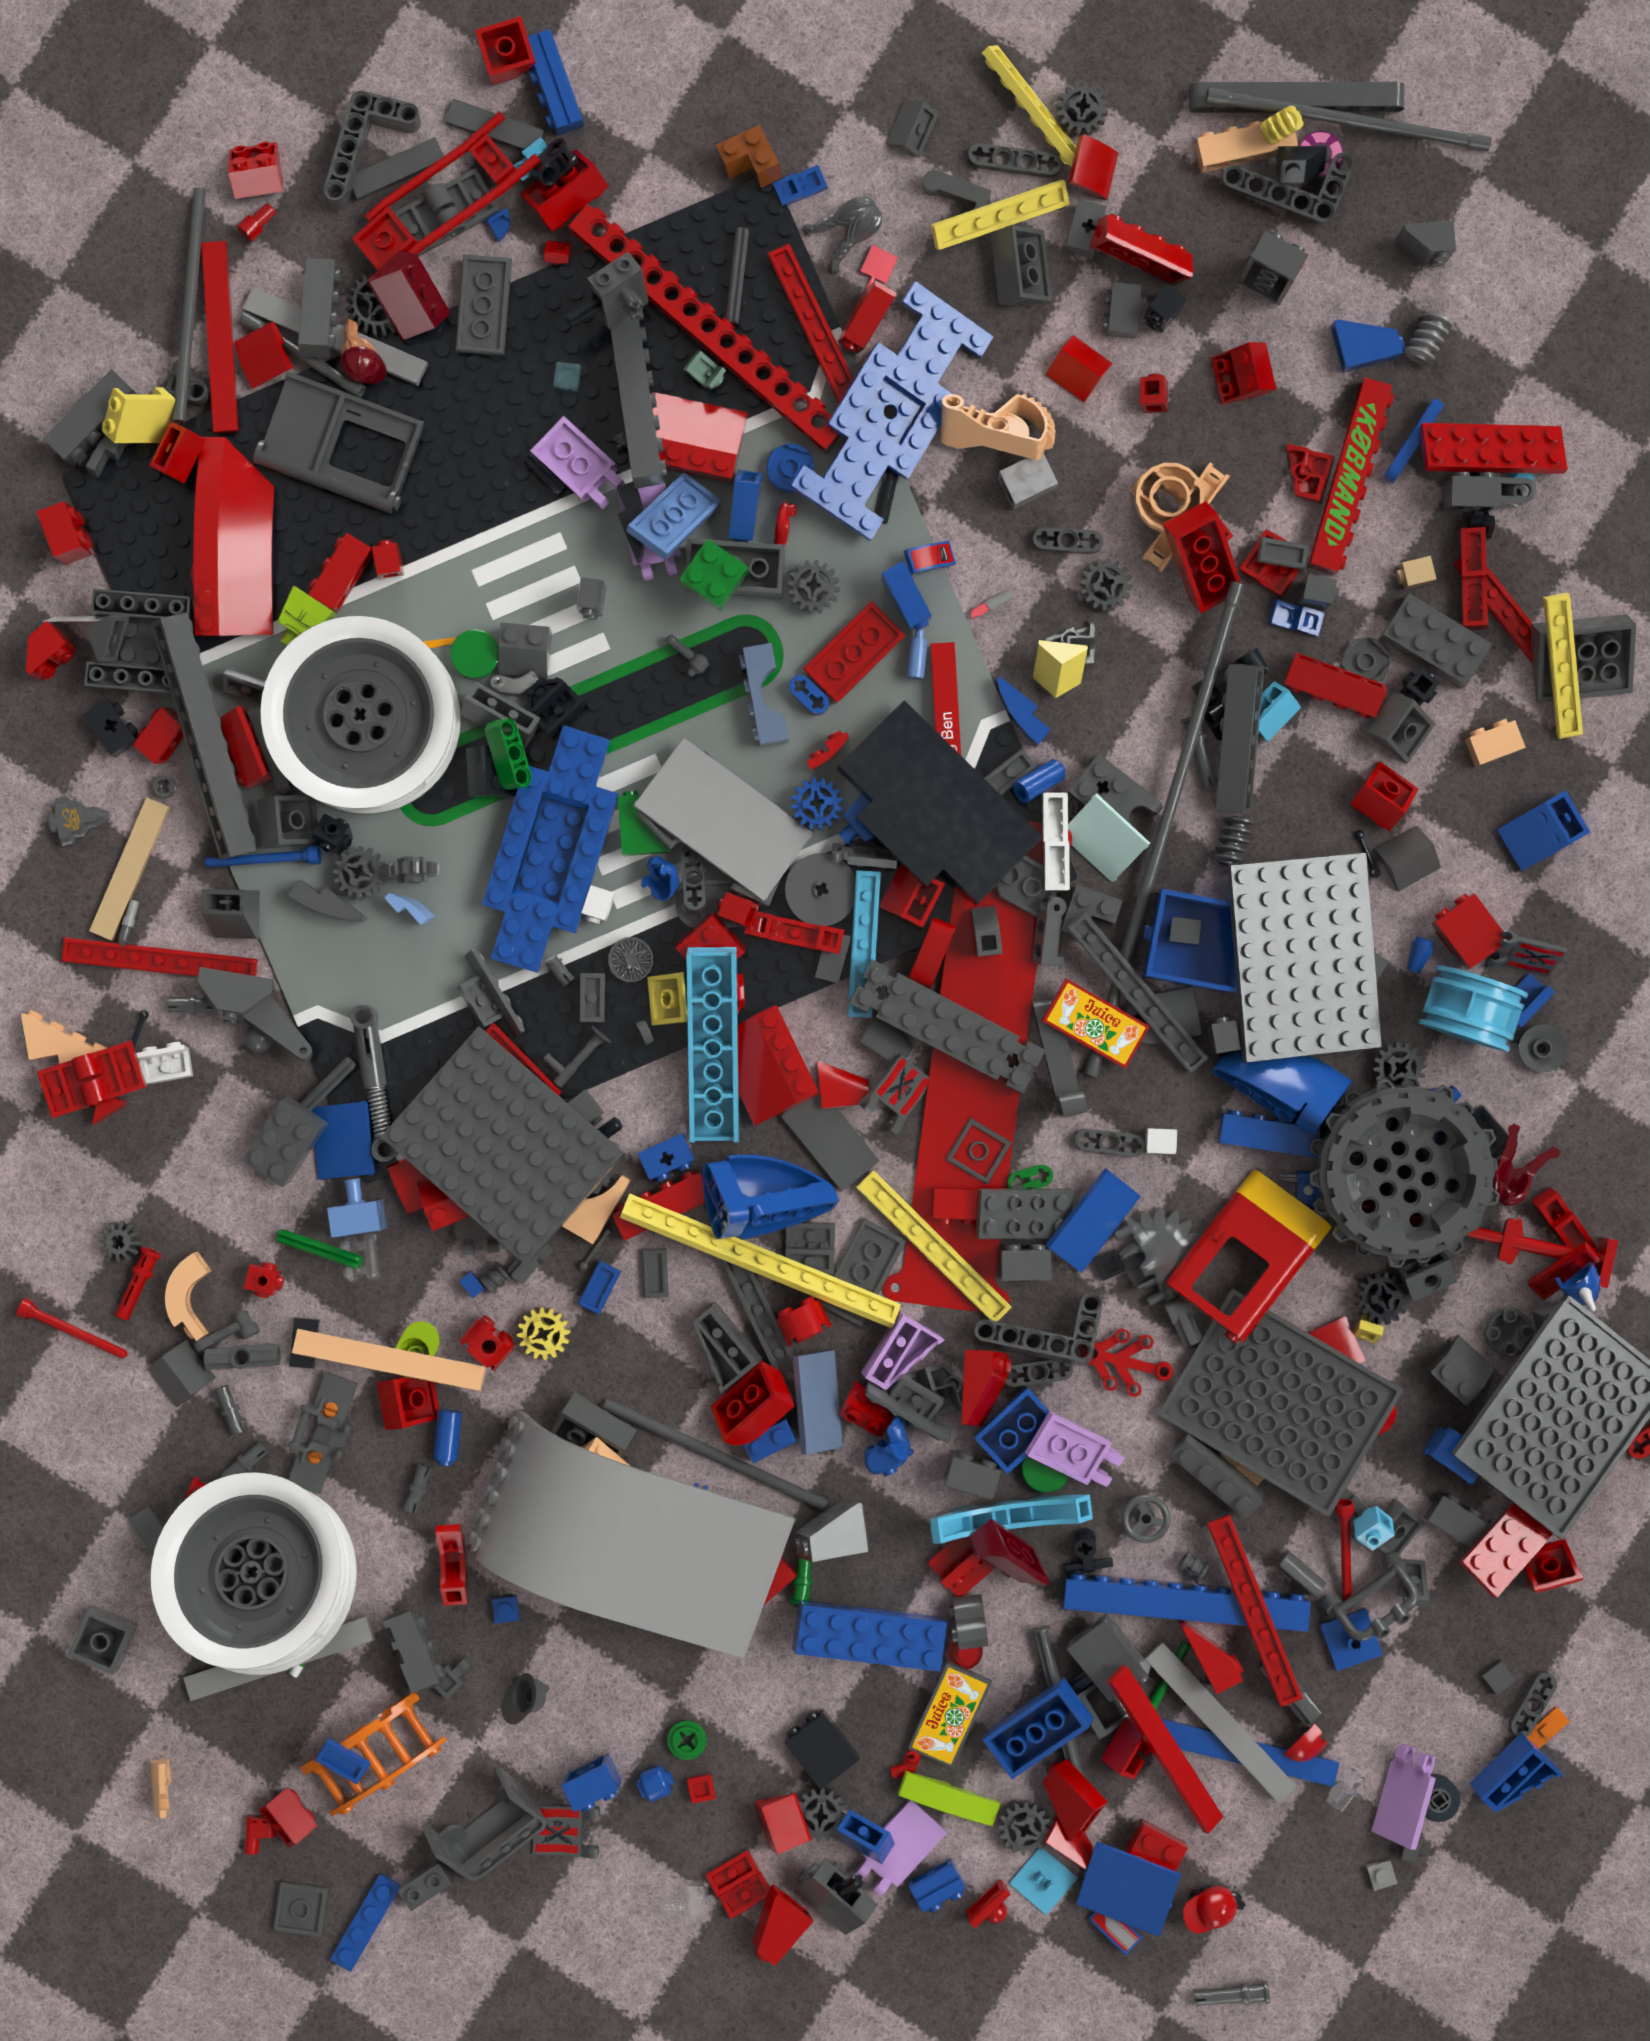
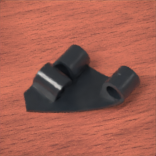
M1258 648L1246 653L1232 663L1265 666L1264 674L1268 670V665ZM1229 666L1217 673L1204 716L1215 738L1222 741L1223 733L1220 731V722L1224 717L1225 711L1222 699L1227 689L1224 677L1225 671ZM1202 680L1191 687L1196 697H1198Z

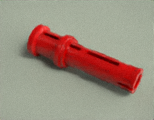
M142 1246L140 1249L142 1253L137 1264L132 1267L133 1276L115 1312V1316L121 1319L130 1320L147 1279L153 1276L152 1270L157 1259H160L162 1256L161 1253L151 1248Z

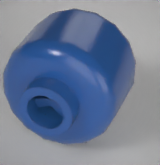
M660 1765L641 1772L639 1780H637V1786L642 1798H647L650 1802L669 1796L671 1794V1785L675 1784L671 1771H665Z

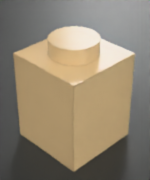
M1431 556L1403 562L1398 566L1399 570L1396 571L1397 581L1399 585L1403 584L1404 590L1430 584L1436 580Z

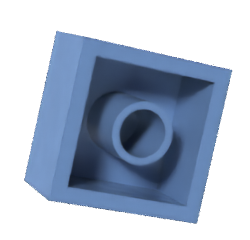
M360 1178L345 1180L348 1202L345 1203L346 1205L327 1208L331 1238L386 1229L383 1199L365 1202V1200H362Z

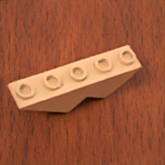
M30 1010L28 1014H21L29 1060L58 1056L59 1064L75 1057L107 1048L96 1042L94 1046L85 1042L87 1038L77 1032H73L71 1035L63 1031L65 1026L55 1021H51L50 1024L43 1021V1015L33 1010Z

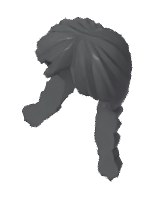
M856 197L844 203L834 214L826 217L823 221L812 225H804L802 231L806 236H810L813 233L831 230L837 225L845 227V237L841 240L837 250L833 252L828 266L832 274H837L841 260L845 258L850 249L856 243L872 237L879 231L882 223V214L872 199Z

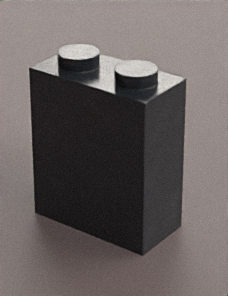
M824 1708L820 1712L817 1709L811 1712L805 1718L807 1722L800 1727L795 1725L786 1732L787 1737L785 1738L786 1746L820 1790L859 1761V1754Z

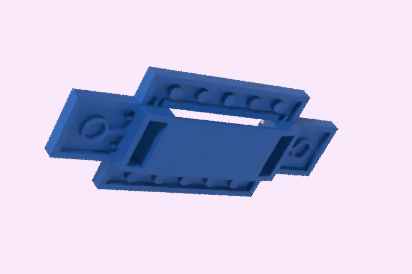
M563 725L549 772L529 766L532 776L531 783L527 787L518 788L482 902L484 906L505 912L491 959L539 973L552 928L555 927L576 934L619 793L596 787L610 744L609 739Z

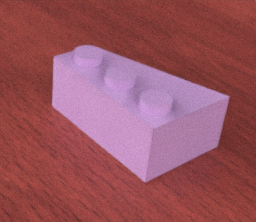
M899 1310L894 1326L892 1328L888 1327L861 1373L866 1379L887 1390L902 1375L908 1372L910 1367L920 1359L922 1360L937 1344L942 1343L944 1339L933 1330Z

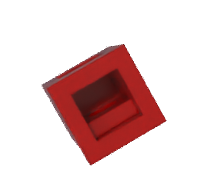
M1153 373L1147 377H1140L1139 405L1144 413L1168 412V381L1164 375Z

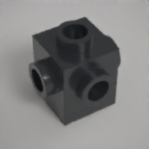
M1420 668L1415 673L1409 672L1401 682L1405 686L1400 692L1404 696L1415 700L1419 706L1424 702L1429 704L1437 694L1435 689L1440 682L1436 680L1431 672Z
M325 813L311 832L315 843L329 854L333 852L340 856L344 849L347 850L353 841L350 825L341 818L335 819Z

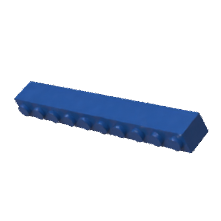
M1075 1572L1071 1573V1576H1065L1062 1600L1064 1609L1247 1626L1234 1591H1231L1230 1587L1217 1586L1216 1590L1207 1589V1585L1192 1584L1191 1588L1183 1587V1583L1172 1581L1168 1582V1585H1158L1157 1580L1144 1579V1583L1134 1582L1133 1578L1119 1577V1581L1110 1580V1577L1106 1575H1095L1094 1579L1085 1578V1574ZM1265 1591V1594H1262L1275 1629L1308 1632L1311 1602L1304 1598V1594L1290 1593L1289 1597L1280 1596V1592Z

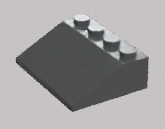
M1627 614L1573 619L1580 698L1633 693L1636 623ZM1546 622L1531 624V652L1536 701H1553Z

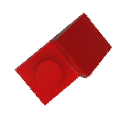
M113 1098L95 1104L96 1108L92 1124L102 1122L125 1107L127 1100Z

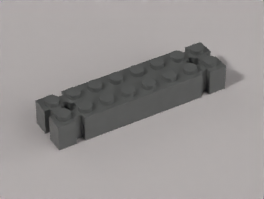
M873 959L869 961L862 975L867 980L863 987L856 986L848 1003L865 1012L868 1011L869 1007L875 1009L876 1013L874 1016L993 1079L998 1080L1000 1075L1005 1077L1003 1084L1020 1093H1024L1032 1078L1031 1075L1027 1074L1031 1066L1037 1068L1046 1050L1026 1040L1023 1045L1018 1043L1017 1041L1020 1036L899 973L892 977L887 974L890 968ZM882 985H884L888 995L886 998L882 996V999L877 998L879 994L876 992V989L878 987L882 988ZM1012 1053H1014V1059L1017 1060V1063L1015 1065L1011 1064V1067H1009L1006 1057H1012Z

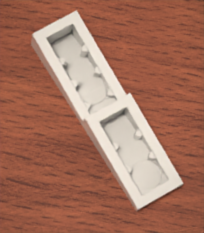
M1042 793L1044 890H1070L1068 793Z

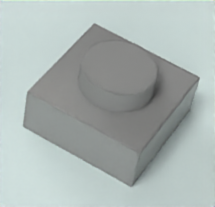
M1389 1858L1366 1865L1374 1891L1398 1884Z

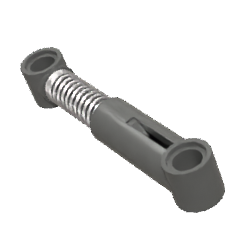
M358 1005L352 1009L350 1019L354 1027L363 1089L369 1090L367 1092L369 1094L367 1098H370L368 1102L371 1103L369 1104V1107H371L369 1111H372L370 1114L373 1116L371 1117V1120H373L372 1124H374L372 1128H375L373 1130L374 1139L371 1152L376 1160L387 1162L395 1159L398 1152L390 1145L391 1152L388 1156H383L380 1153L381 1144L386 1142L381 1136L390 1127L389 1124L391 1122L388 1121L390 1117H387L389 1109L386 1108L388 1105L385 1104L387 1096L384 1095L386 1092L383 1091L385 1089L384 1086L387 1085L377 1023L378 1014L369 1005ZM363 1010L368 1011L370 1014V1019L365 1024L359 1021V1014ZM365 1029H367L368 1039H369V1046H370V1052H371V1053H369V1048H368V1042H367V1036H366V1030H365Z

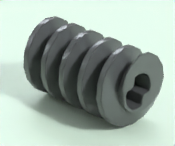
M1238 816L1226 817L1224 822L1229 826L1221 828V831L1226 835L1219 836L1218 838L1224 845L1216 846L1215 849L1221 854H1214L1213 859L1226 867L1236 865V862H1244L1239 853L1247 852L1241 845L1250 842L1244 835L1253 833V831L1247 828V825H1255L1254 821Z

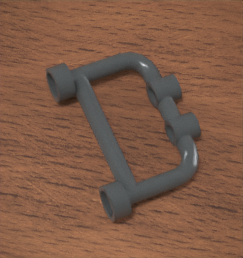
M1391 1552L1382 1560V1565L1387 1570L1385 1573L1344 1602L1337 1594L1328 1596L1322 1602V1607L1328 1615H1335L1352 1639L1366 1641L1375 1635L1378 1639H1383L1390 1633L1388 1627L1390 1624L1396 1621L1399 1625H1402L1409 1621L1411 1616L1408 1612L1417 1605L1419 1591L1403 1569L1404 1561L1397 1552ZM1397 1576L1409 1592L1408 1600L1403 1604L1394 1605L1390 1613L1383 1618L1373 1620L1370 1627L1366 1630L1358 1631L1345 1612Z

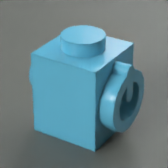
M1377 1506L1366 1509L1360 1517L1353 1521L1356 1540L1372 1551L1395 1536L1392 1518Z

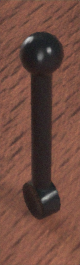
M1357 830L1355 837L1359 839L1363 851L1366 853L1367 861L1371 868L1370 875L1374 878L1379 877L1380 870L1373 863L1363 838L1364 832Z
M142 1010L139 1013L140 1020L132 1039L134 1048L144 1020L149 1016L146 1010Z

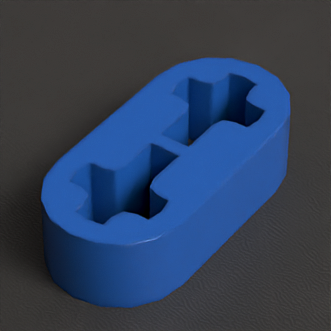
M798 675L792 678L789 685L791 694L812 714L821 715L825 713L829 706L827 696L807 677ZM795 682H806L805 689L809 693L806 695L801 690L796 692ZM811 695L817 700L823 699L822 705L824 707L822 709L819 707L816 709L812 708L814 703L809 698Z

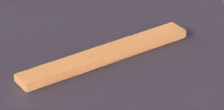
M297 1329L292 1353L480 1392L482 1391L487 1367L301 1329Z

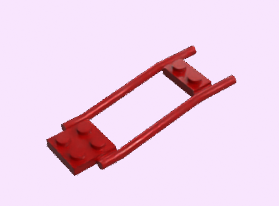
M500 111L464 143L385 197L365 215L370 222L352 239L377 270L399 250L419 255L424 249L503 195L541 161L534 153L516 169L488 136L495 127L506 119ZM470 151L498 186L417 242L390 206Z

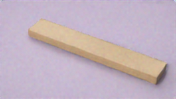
M146 797L89 930L90 932L114 941L170 807Z

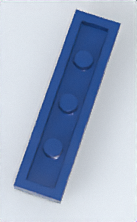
M380 1873L332 1955L331 1961L350 1972L353 1970L401 1884Z

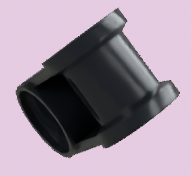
M558 138L552 141L538 156L541 161L529 172L542 184L551 186L575 166L578 158L568 150L566 141L563 138Z

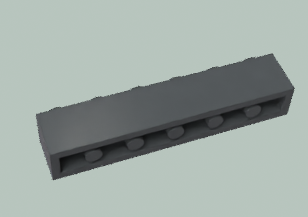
M1229 664L1225 671L1224 679L1225 683H1227V689L1222 699L1225 711L1224 717L1220 722V731L1223 733L1222 742L1218 746L1220 766L1216 769L1218 789L1215 791L1213 798L1216 811L1238 814L1251 812L1265 666Z

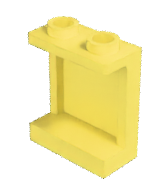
M155 387L153 395L124 394L119 388H113L108 401V409L103 421L102 432L114 443H160L169 426L176 399L163 387Z

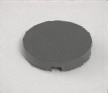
M1359 638L1350 643L1344 650L1341 666L1344 670L1379 682L1389 670L1390 656L1386 647L1374 638Z

